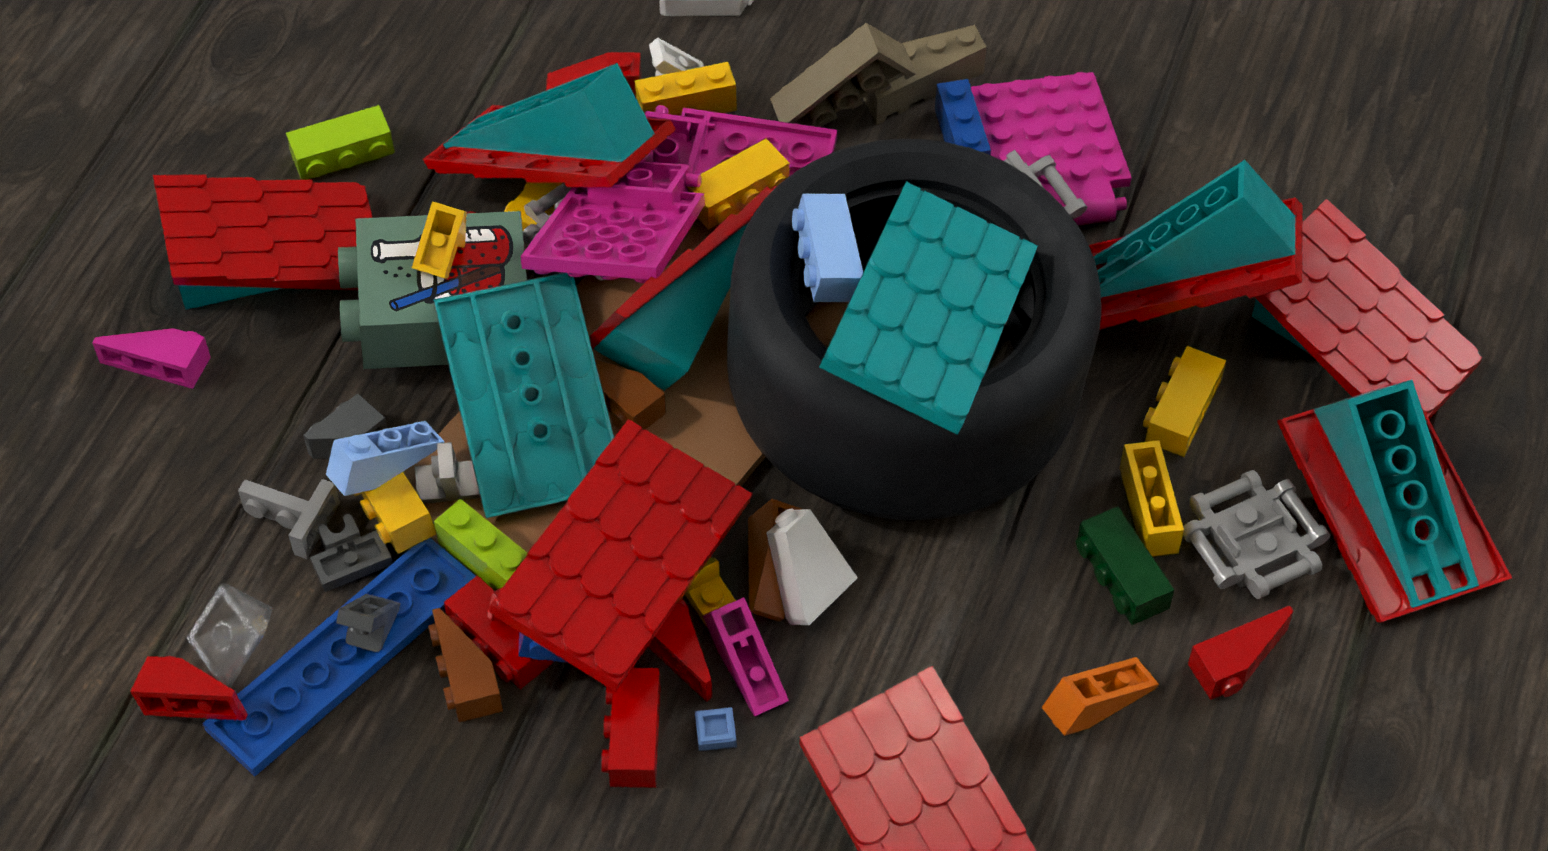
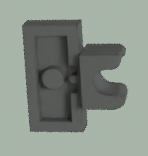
M350 514L344 515L345 528L340 533L330 532L325 524L318 526L319 537L325 551L311 556L310 559L325 592L389 567L393 563L391 555L377 530L361 536Z

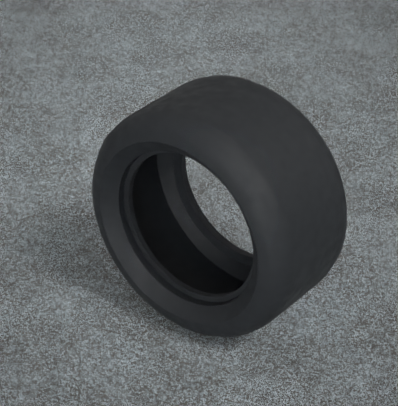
M890 139L854 145L821 157L794 172L764 199L750 219L734 258L730 289L727 371L737 412L746 431L758 449L779 471L809 493L847 510L873 517L895 520H930L967 514L990 506L1010 496L1040 473L1057 453L1073 425L1100 330L1101 292L1094 257L1076 222L1045 188L1017 168L989 154L942 141ZM906 182L921 188L923 192L925 190L953 204L956 208L958 206L986 220L989 224L992 223L1019 236V239H1025L1038 245L1008 320L1004 325V330L1011 341L1014 351L999 365L985 373L958 435L819 368L827 347L819 340L806 319L808 313L818 302H813L811 288L805 286L804 269L806 265L804 259H800L798 254V241L800 237L798 231H794L792 226V213L794 209H798L802 194H845L863 272Z

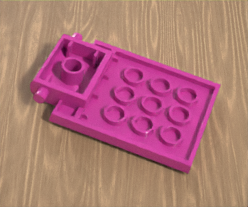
M1078 72L1073 75L1046 76L1040 79L1014 80L998 84L986 83L981 86L971 87L991 149V156L1004 161L1007 159L1006 155L1015 150L1023 162L1030 166L1042 157L1050 155L1056 163V170L1076 198H1081L1087 206V210L1082 215L1073 219L1078 226L1115 221L1117 211L1127 209L1126 198H1115L1112 188L1130 186L1132 177L1094 72ZM1044 175L1037 177L1042 186L1065 207L1066 205Z
M659 105L656 107L655 112L646 111L644 113L646 118L671 120L676 130L670 136H667L654 150H651L641 161L690 165L691 173L702 174L758 142L767 139L790 163V176L809 163L833 153L837 141V130L683 108L682 114L679 116L668 114V108Z
M640 161L638 164H634L635 167L621 179H618L619 181L612 187H572L520 256L522 269L534 270L537 274L563 272L571 277L598 275L605 280L632 278L639 283H645L651 276L657 279L705 206L704 193L688 192V187L701 186V174L691 173L690 165Z

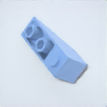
M426 421L336 439L333 441L326 475L344 496L374 490L436 451L437 443H444L445 441Z

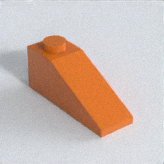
M1134 657L1063 677L1042 706V709L1065 736L1096 725L1152 692L1158 687L1159 683L1138 658Z

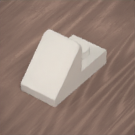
M658 37L649 45L652 64L657 70L655 76L704 67L702 61Z

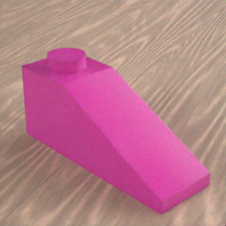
M174 328L95 337L92 342L99 362L102 364L191 389L194 388L211 358L205 337L193 331L185 332Z
M745 598L702 615L718 653L752 714L757 716L788 702L789 699Z

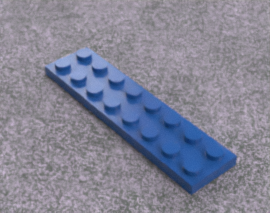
M431 538L411 547L343 605L345 606L365 594L400 602L399 612L379 652L346 643L348 626L336 623L338 609L237 694L248 714L246 720L207 719L202 723L205 731L255 777L427 629L428 625L434 623L432 609L440 608L445 613L444 601L476 576Z

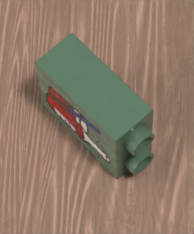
M521 211L467 213L465 247L457 248L448 279L412 268L428 215L356 218V246L338 247L340 288H358L359 300H340L342 342L361 341L363 369L449 365L433 299L527 280L526 269H522L520 257L524 252Z

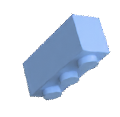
M802 194L798 209H794L792 213V226L794 231H798L800 237L798 241V254L800 259H804L806 265L804 269L805 286L811 288L813 302H850L862 277L863 269L845 194Z

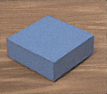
M732 707L695 711L699 751L737 747Z

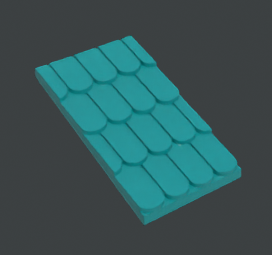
M906 182L819 368L958 435L969 413L1038 245L1025 239H1019V236L992 223L989 224L986 220L958 206L956 208L953 204L925 190L923 192L921 188Z
M559 273L433 299L485 517L490 518L568 500L595 465L597 458L614 438L574 277L569 276L567 273Z

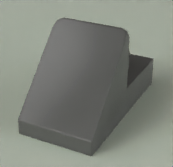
M365 594L341 607L338 611L336 623L348 626L346 643L379 652L399 612L400 602Z

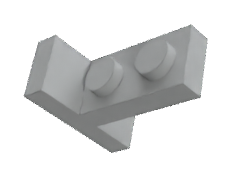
M452 442L437 443L438 455L431 456L432 465L415 466L416 490L424 504L480 498L472 461L457 462Z
M324 479L320 481L309 501L248 480H244L238 489L243 508L248 514L256 518L265 517L277 521L283 527L292 529L288 536L294 555L305 559L309 557L320 538L318 526L320 524L327 526L340 504L336 486L333 482Z

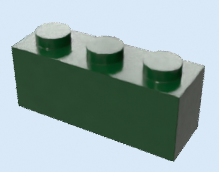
M1118 506L1080 522L1078 538L1076 539L1077 549L1083 558L1089 559L1094 567V573L1101 586L1108 588L1113 596L1115 608L1121 615L1125 614L1131 625L1170 609L1174 588Z

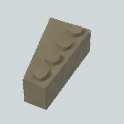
M865 23L839 45L833 47L816 63L809 66L797 78L785 85L770 99L780 122L822 127L837 118L836 112L842 109H854L863 104V97L876 90L881 94L892 88L890 82L901 76H904L907 80L916 75V72L903 44L870 24Z
M972 25L901 43L905 46L916 75L907 80L904 76H901L890 82L891 89L881 94L876 90L863 97L875 124L878 125L886 121V116L894 112L901 114L909 110L911 104L921 99L928 101L936 97L937 83L964 79L971 80L983 74L986 45L976 26Z

